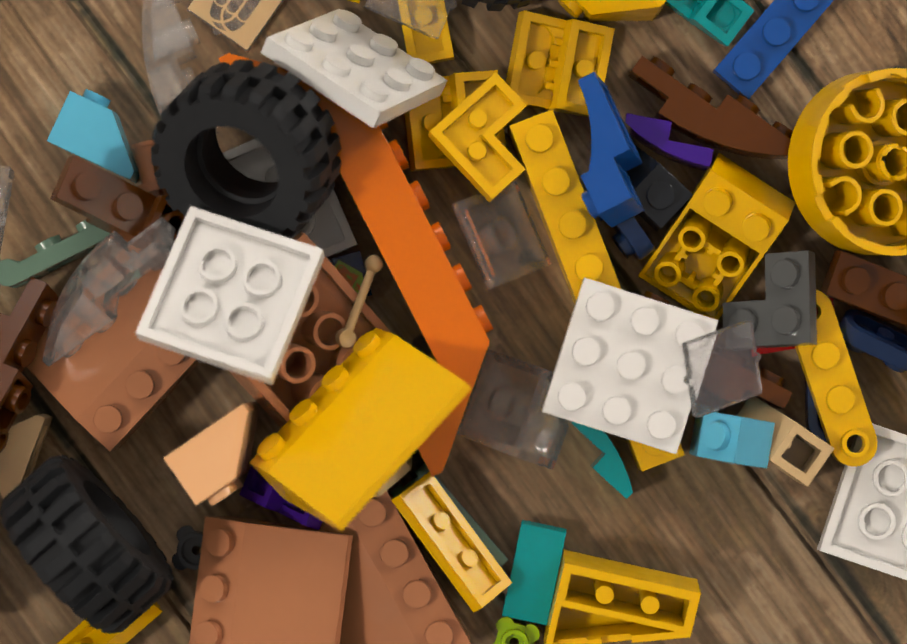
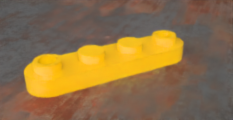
M816 290V307L818 309L817 345L795 346L827 444L835 448L831 453L832 456L841 464L853 467L861 466L868 463L874 457L878 445L877 437L833 305L823 292ZM856 434L861 438L862 446L857 452H851L847 447V440L850 436Z

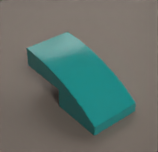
M667 0L665 3L677 14L725 47L729 46L755 11L743 0Z
M569 421L602 452L590 466L623 497L628 499L633 493L631 482L624 463L607 434L603 431Z
M527 520L521 521L509 578L512 584L507 587L502 616L547 625L567 529Z

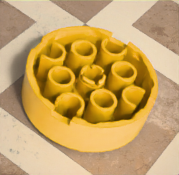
M890 68L858 72L831 82L821 89L805 106L791 136L788 150V176L797 207L806 222L820 237L848 252L863 255H907V69ZM883 156H884V158H886V167H885V161L882 160V157H883Z

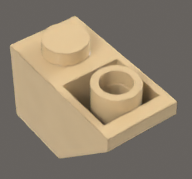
M753 395L749 396L736 415L775 423L768 462L801 485L807 487L810 485L835 449L794 420Z

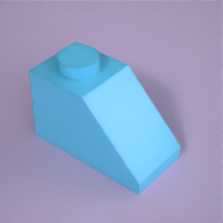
M85 89L83 96L70 91L47 141L137 183L140 176L119 115L108 109L111 100L88 89Z
M697 409L689 454L728 463L767 468L775 423Z

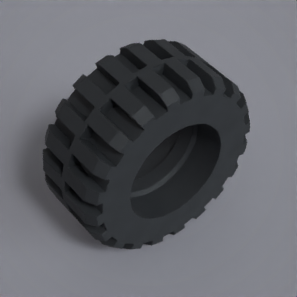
M235 60L231 65L222 62L211 66L207 72H201L164 109L152 135L155 144L151 148V160L153 166H159V169L154 174L159 188H165L168 196L165 198L173 211L179 209L185 217L190 206L291 239L297 231H301L329 197L335 187L334 180L340 174L341 160L339 156H336L341 150L339 135L331 133L330 129L335 123L329 111H322L317 104L321 99L312 89L307 92L298 85L300 79L287 72L283 76L277 73L278 67L261 62L258 67H254L253 61ZM216 127L239 129L258 140L266 148L274 161L278 182L254 180L236 170L225 158L219 147Z
M67 455L49 457L2 501L0 508L2 525L8 531V537L13 545L21 552L22 558L34 569L38 578L45 585L47 584L63 604H67L74 614L88 621L89 625L93 628L101 629L103 633L107 634L123 632L170 590L174 577L172 575L173 571L166 562L167 558L163 551L156 545L157 542L145 530L140 520L126 507V504L101 479L99 480L86 466H81L74 458H69Z

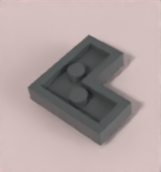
M806 250L765 254L766 300L723 303V348L742 350L817 345L815 253Z

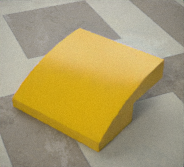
M520 11L517 18L506 83L529 107L545 110L553 109L555 112L589 117L585 98L578 80L595 72L605 83L615 28L577 19L564 20L530 11Z
M498 70L453 73L450 76H442L448 81L440 96L404 113L411 171L456 167L427 135L432 128L495 72L498 73ZM503 129L495 137L506 147Z

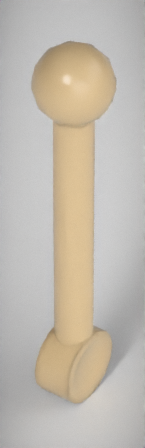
M371 255L365 260L367 271L346 326L336 333V342L342 347H352L356 342V334L353 332L375 273L383 268L382 258L378 255Z

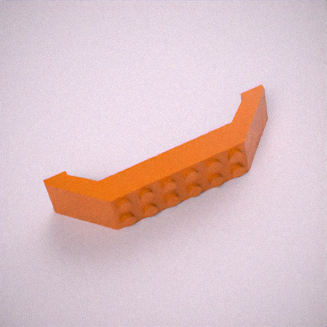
M231 53L218 58L220 63L225 62L230 65L235 60L253 61L254 67H258L261 63ZM277 68V73L283 76L288 72L284 68ZM300 80L298 85L307 92L310 89L314 91L321 99L317 104L322 111H329L335 123L330 130L331 133H337L340 139L341 150L336 155L341 160L340 174L437 363L461 378L473 390L490 343L486 333L492 331L493 327L481 304L475 308L471 306L465 293L471 290L472 286L461 264L450 265L444 252L451 249V245L440 223L429 224L423 211L429 209L430 204L418 180L410 184L408 183L403 170L409 168V163L397 139L387 142L382 132L383 129L389 127L387 122L372 128ZM472 390L418 447L432 477L444 470Z

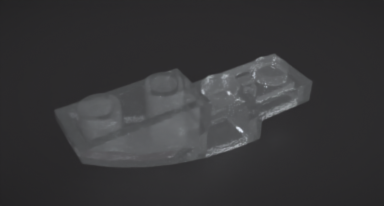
M143 0L142 45L145 67L151 92L160 116L168 104L196 77L191 66L183 69L181 65L198 58L193 46L201 43L191 18L182 20L176 4L183 0Z
M163 217L159 218L129 242L114 230L79 264L63 288L51 317L42 360L48 367L63 356L68 358L74 355L80 349L83 342L95 332L103 333L108 330L117 319L119 297L129 293L136 285L138 279L151 269L158 271L164 267L173 247L175 228Z

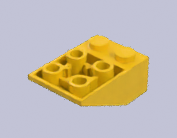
M718 153L710 168L703 175L693 190V195L684 204L638 275L694 313L719 320L723 314V303L733 300L788 223L796 203L720 153Z

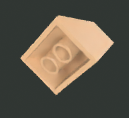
M255 401L241 404L163 458L195 505L207 500L212 507L244 486L239 478L249 470L260 410Z

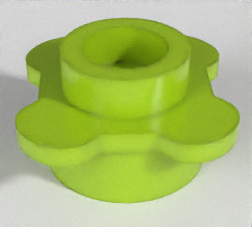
M502 617L496 623L498 633L495 642L492 644H510L512 638H517L519 644H534L539 639L540 632L534 624L524 626L521 623L514 622L510 617Z

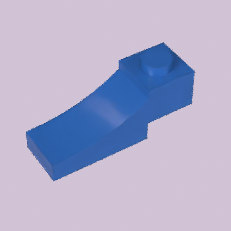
M592 72L578 80L587 105L591 126L589 171L580 175L587 191L581 193V196L593 218L600 216L609 226L614 227L644 211L627 174L628 170L643 162L608 87L595 72Z

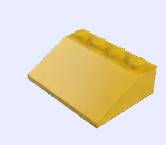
M375 328L373 331L362 335L355 342L353 352L341 365L333 367L324 375L321 381L322 385L309 399L301 401L292 409L287 423L277 433L269 435L261 442L257 449V455L249 463L284 500L342 531L472 388L461 378L397 335Z

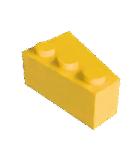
M563 550L548 622L544 631V644H602L630 640L632 643L690 638L701 596L698 580Z

